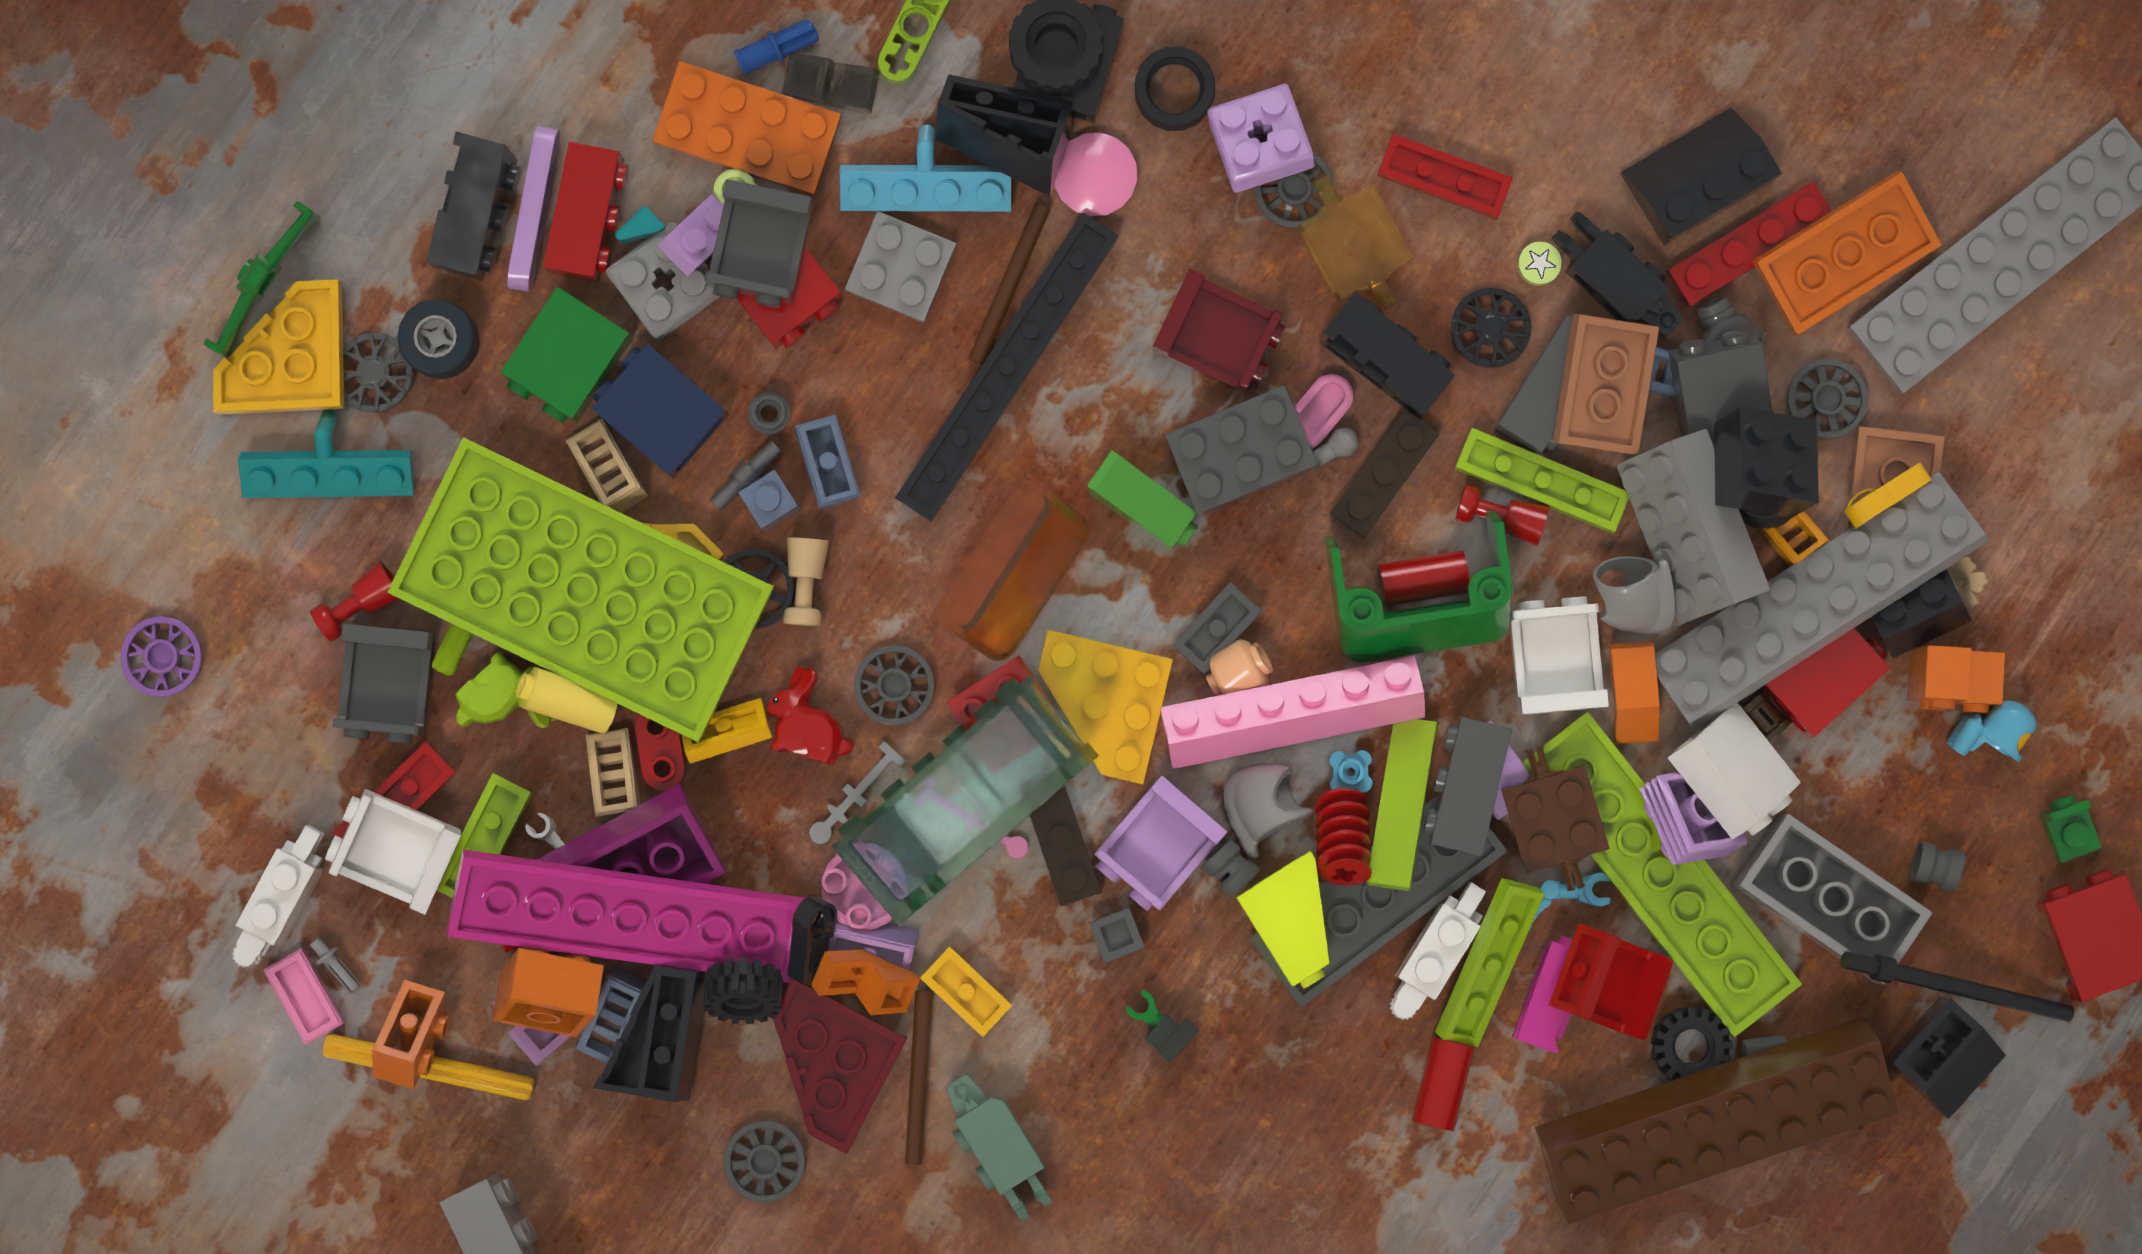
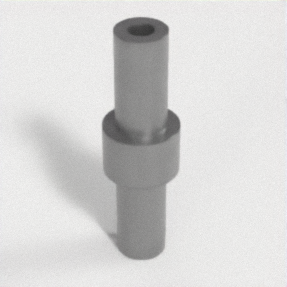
M770 440L747 464L742 461L731 472L734 476L709 500L722 512L739 495L738 492L759 480L758 476L783 452Z

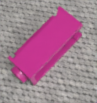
M1562 935L1558 943L1547 940L1512 1035L1513 1038L1558 1054L1556 1038H1563L1571 1016L1568 1012L1549 1006L1572 939Z

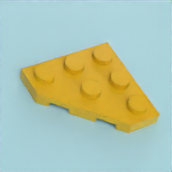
M340 280L296 281L285 292V298L252 327L243 337L244 341L228 358L224 357L213 369L214 413L225 415L344 409L343 293Z
M1047 630L1038 673L1101 775L1143 785L1161 712L1160 707H1162L1173 659Z

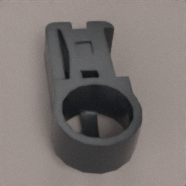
M816 895L805 898L798 905L792 919L793 929L788 977L804 986L812 984L824 952L828 951L829 938L834 936L837 921L835 905Z

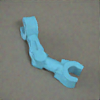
M1595 873L1582 877L1585 887L1578 889L1576 881H1573L1574 891H1567L1565 882L1553 880L1542 882L1538 888L1545 895L1534 920L1541 911L1550 906L1551 900L1576 899V902L1593 907L1610 904V898H1598L1592 891L1594 883L1609 882V878L1604 873Z

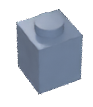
M775 469L738 492L765 533L801 511Z

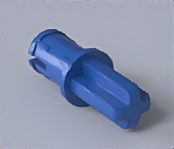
M805 19L774 34L770 30L767 32V37L739 50L736 49L733 52L744 76L749 75L748 73L777 60H780L781 63L785 62L783 57L818 42L819 36L813 22L810 19Z

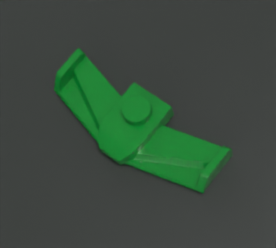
M298 201L293 206L302 213L266 256L258 253L255 259L250 258L241 268L237 276L239 283L236 286V289L241 294L217 344L207 338L203 345L225 358L232 354L229 351L255 301L260 303L282 269L279 266L313 222L317 224L320 222V217L314 211Z

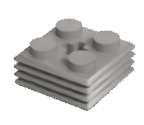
M675 222L666 225L661 232L648 238L606 270L608 277L656 341L662 340L720 297L714 295V288L709 287L705 282L706 272L710 270L705 262L687 277L657 247L677 227ZM662 272L666 275L672 273L676 275L671 280L674 287L669 291L664 287L655 289V285L659 282L657 276Z

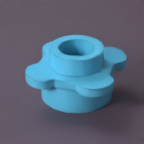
M1360 750L1356 754H1344L1341 751L1332 753L1329 758V764L1333 767V779L1330 781L1331 789L1350 788L1357 789L1362 793L1369 791L1373 784L1372 779L1368 775V765L1372 761L1370 754L1364 750ZM1348 768L1355 770L1353 776L1347 775Z

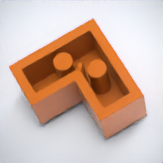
M1933 645L1914 648L1910 650L1907 701L1920 702V710L1946 711V709H1955V704H1963L1962 712L1988 714L1989 706L2003 704L2005 653L1971 651V648Z

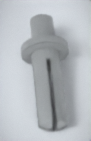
M320 937L315 939L310 946L320 957L316 964L320 965L323 962L348 993L356 991L361 983L334 953L338 950L337 946L335 945L330 949Z

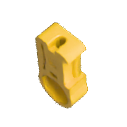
M1919 462L1878 489H1865L1858 492L1848 502L1844 513L1854 528L1858 529L1879 513L1889 509L1931 482L1932 479L1921 462ZM1867 492L1870 493L1851 506L1852 501L1857 496Z

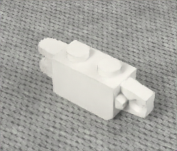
M307 825L304 827L296 843L287 840L283 848L276 849L235 925L243 929L236 943L237 947L233 948L234 952L232 953L234 956L232 959L235 960L234 963H238V966L246 968V966L251 967L252 965L261 964L260 961L264 960L263 956L267 955L271 945H284L322 874L323 868L319 866L323 858L316 855V852L325 833Z
M1469 882L1458 900L1449 895L1446 901L1440 903L1434 910L1394 975L1402 980L1394 993L1395 997L1389 1003L1391 1005L1389 1009L1392 1010V1014L1395 1017L1402 1018V1020H1408L1409 1017L1413 1018L1412 1016L1416 1014L1415 1011L1420 1009L1427 996L1436 1000L1481 927L1478 924L1483 916L1476 912L1475 909L1486 893L1484 889Z

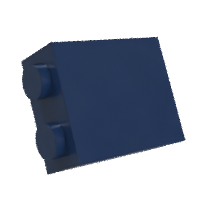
M647 343L642 350L636 347L626 356L621 364L624 371L614 382L608 379L601 385L593 396L596 403L591 409L674 479L729 414Z

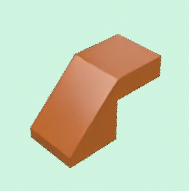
M1653 641L1610 644L1609 681L1614 697L1613 735L1615 743L1659 741L1660 703Z
M862 949L824 952L811 986L819 996L855 993L870 1015L906 1013L920 978L916 973Z

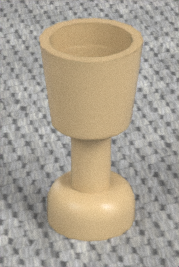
M787 538L788 575L797 578L795 607L785 609L783 624L821 626V612L818 609L812 608L814 579H822L829 546L828 540Z

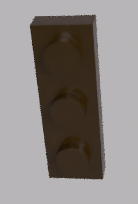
M1405 409L1329 514L1364 539L1440 433Z
M1060 770L1019 784L1060 906L1101 893Z

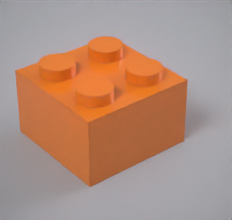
M526 947L523 949L518 948L500 971L492 1021L576 1038L596 1016L604 965L592 963V959L584 955L570 954L565 958L551 955L548 950Z

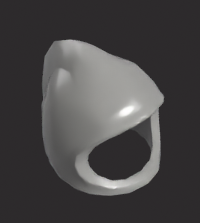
M1616 557L1603 561L1594 569V582L1606 605L1600 614V619L1606 624L1622 631L1640 634L1660 633L1671 626L1675 617V593L1667 560L1661 559L1657 566L1654 561L1642 557ZM1619 569L1624 572L1626 581L1622 587L1608 586L1600 581V575L1607 570Z
M1262 763L1242 767L1230 776L1224 787V807L1229 822L1250 859H1255L1259 856L1258 843L1314 813L1311 808L1301 807L1294 801L1291 794L1292 767Z

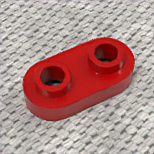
M639 714L635 721V733L643 778L652 788L667 791L681 784L686 775L681 734L664 726L660 734L653 735L649 731L651 719ZM660 761H667L670 764L671 771L666 777L658 776L655 771L656 765Z

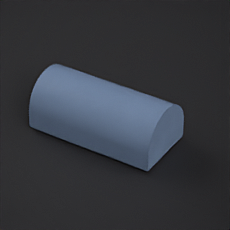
M836 414L795 425L794 431L818 510L836 507L858 499L861 495Z

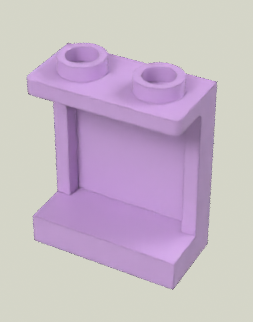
M1161 775L1095 852L1094 855L1100 859L1095 867L1114 883L1121 877L1132 886L1133 889L1128 895L1146 911L1152 905L1161 910L1212 848L1224 837L1227 831Z

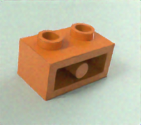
M407 980L403 981L372 1049L374 1078L414 1090L420 1075H428L435 1056V1051L432 1048L436 1039H444L450 1024V1015L445 1014L444 991Z

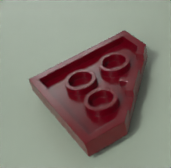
M792 979L782 997V1010L780 1013L777 1012V1016L773 1018L802 1109L804 1122L809 1135L847 1154L908 1038L827 995L819 996L814 988L808 985L804 986Z

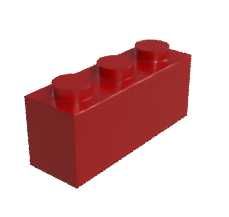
M574 142L568 143L543 264L544 269L548 273L599 283L601 272L606 273L607 268H609L612 249L606 247L609 231H616L620 217V206H615L618 189H625L629 172V165L623 164L624 158L619 151Z

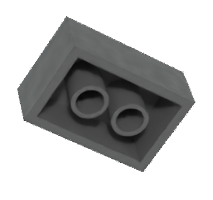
M1285 385L1165 434L1196 513L1200 516L1320 468L1290 391Z

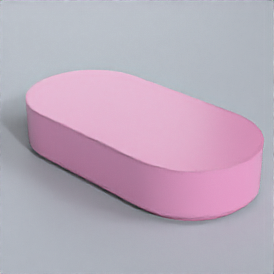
M1328 374L1320 377L1296 404L1297 411L1313 449L1323 441L1352 404V387L1345 378L1339 375Z

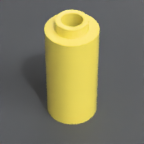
M537 667L533 668L529 674L524 673L521 676L516 690V697L521 699V707L523 709L601 734L606 733L611 726L618 704L564 677Z

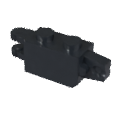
M1576 211L1570 220L1574 227L1583 233L1593 244L1584 252L1566 233L1558 230L1552 236L1556 245L1574 261L1566 273L1616 320L1632 323L1640 321L1644 325L1659 327L1658 335L1665 339L1681 324L1684 317L1665 294L1669 288L1663 283L1666 279L1663 273L1652 263L1647 261L1643 264L1632 254L1635 250L1633 245L1618 232L1612 235L1607 229L1602 232L1581 212Z

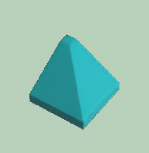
M642 206L615 233V237L622 245L659 233L666 226L646 206Z

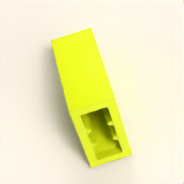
M1308 851L1235 897L1289 984L1293 987L1300 982L1303 989L1323 978L1325 973L1322 968L1330 964L1316 860L1311 851Z

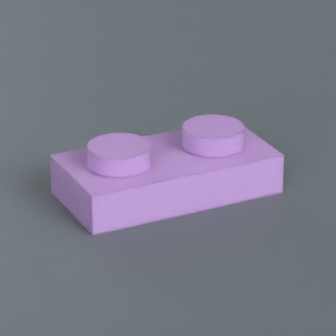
M712 194L657 246L687 277L714 252L723 205Z

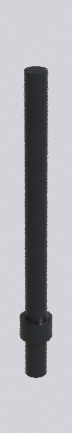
M1845 951L1840 960L1842 968L1869 974L1870 979L1889 984L1894 980L2065 1022H2070L2074 1016V1007L2072 1005L1898 964L1895 958L1880 954L1869 957Z

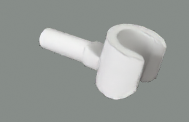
M537 813L546 822V828L542 833L537 834L530 825H525L526 831L530 836L537 840L546 841L554 849L565 845L555 833L556 824L549 816Z

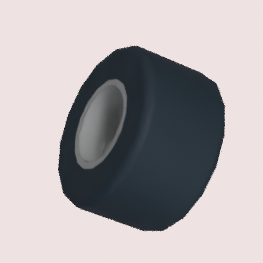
M441 299L422 301L409 309L400 322L397 336L400 353L407 363L423 375L437 379L458 376L469 368L477 356L480 341L477 326L468 313L451 301Z

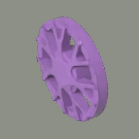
M164 616L152 617L138 623L127 634L121 649V666L127 680L142 693L156 697L173 696L186 690L197 678L203 661L201 643L195 632L182 621ZM157 624H169L168 640L158 639ZM152 625V632L149 633L145 628ZM174 626L180 628L176 633H174ZM141 631L152 641L146 646L145 650L133 642ZM185 632L191 643L179 650L174 641ZM131 646L136 649V652L129 653ZM192 647L194 648V653L189 652ZM143 655L146 666L131 670L129 657ZM180 656L194 657L191 671L178 666ZM175 670L181 684L170 689L166 680V674ZM149 671L159 674L154 689L142 684ZM141 673L139 680H137L134 674ZM184 673L189 674L186 679L183 676ZM161 684L164 685L165 690H159Z

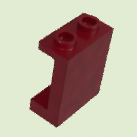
M1189 268L1153 344L1152 351L1243 394L1246 393L1249 384L1257 388L1268 364L1261 362L1267 346L1276 349L1286 328L1285 325L1279 323L1283 312L1276 309L1271 311L1205 280V275Z

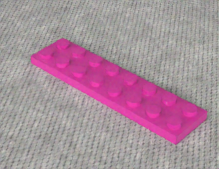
M463 850L446 931L447 937L704 972H706L708 967L713 968V964L716 962H721L725 965L726 959L740 962V958H747V962L751 963L758 959L762 960V965L771 963L774 965V969L779 968L781 975H783V982L790 983L791 978L788 977V965L793 929L792 919L798 905L805 898Z

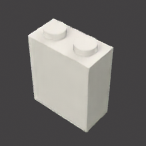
M1738 702L1702 725L1668 757L1669 761L1732 840L1747 830L1753 836L1765 828L1772 821L1768 814L1770 813L1774 816L1793 801L1789 794L1801 783Z

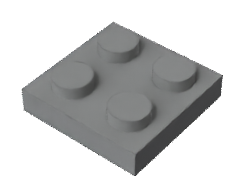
M877 211L845 291L924 324L957 244Z

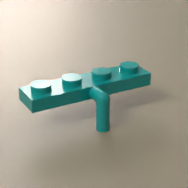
M332 409L324 410L314 432L316 451L240 452L238 467L242 498L414 496L416 485L412 450L333 451L332 434L338 420V415Z

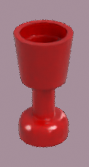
M1465 484L1455 517L1456 521L1469 523L1474 519L1475 515L1486 518V512L1494 510L1504 522L1506 534L1536 547L1538 546L1546 523L1549 506L1510 500L1508 507L1480 499V489L1473 485Z
M379 561L351 585L354 593L352 596L332 609L328 605L320 604L311 609L310 614L323 635L330 642H333L342 635L341 623L363 608L368 613H373L400 599L387 593L395 577L386 565Z

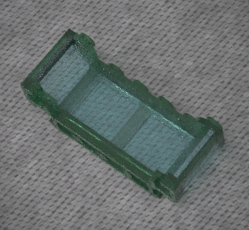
M1031 675L1020 683L1015 678H1012L994 694L999 702L991 698L974 713L978 721L968 730L963 725L956 728L942 741L947 746L943 752L935 757L930 751L911 767L916 773L913 778L906 784L899 778L880 794L885 800L884 803L864 819L855 814L837 830L842 837L831 847L898 926L1099 756L1089 743L1084 744L1037 689L1034 685L1036 681Z

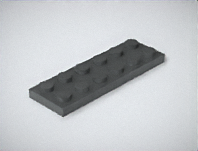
M1439 793L1425 804L1411 891L1368 886L1367 881L1353 886L1335 885L1325 880L1320 883L1319 889L1330 964L1322 968L1325 976L1303 989L1300 982L1293 987L1289 984L1257 932L1250 936L1249 940L1302 1008L1508 852L1490 827L1482 856L1430 844V835L1423 833L1428 809H1437ZM1373 844L1370 846V853H1372Z

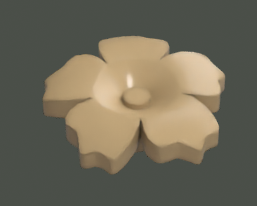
M1964 557L1948 567L1947 571L1965 607L1971 609L1974 605L1979 604L1976 593L1983 592L1984 586L1989 583V580L1986 578L1987 574L1985 572L1973 573L1976 570V564L1971 561L1970 557Z

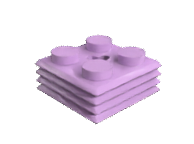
M1281 84L1211 107L1207 110L1209 125L1234 192L1238 193L1314 167V154L1287 84ZM1263 133L1267 135V141L1260 143L1257 138H1254V135Z
M1679 772L1657 775L1655 779H1651V782H1647L1645 786L1640 787L1644 799V810L1654 822L1661 839L1660 847L1663 854L1669 858L1673 865L1729 856L1730 853L1747 844L1744 833L1733 840L1730 838Z

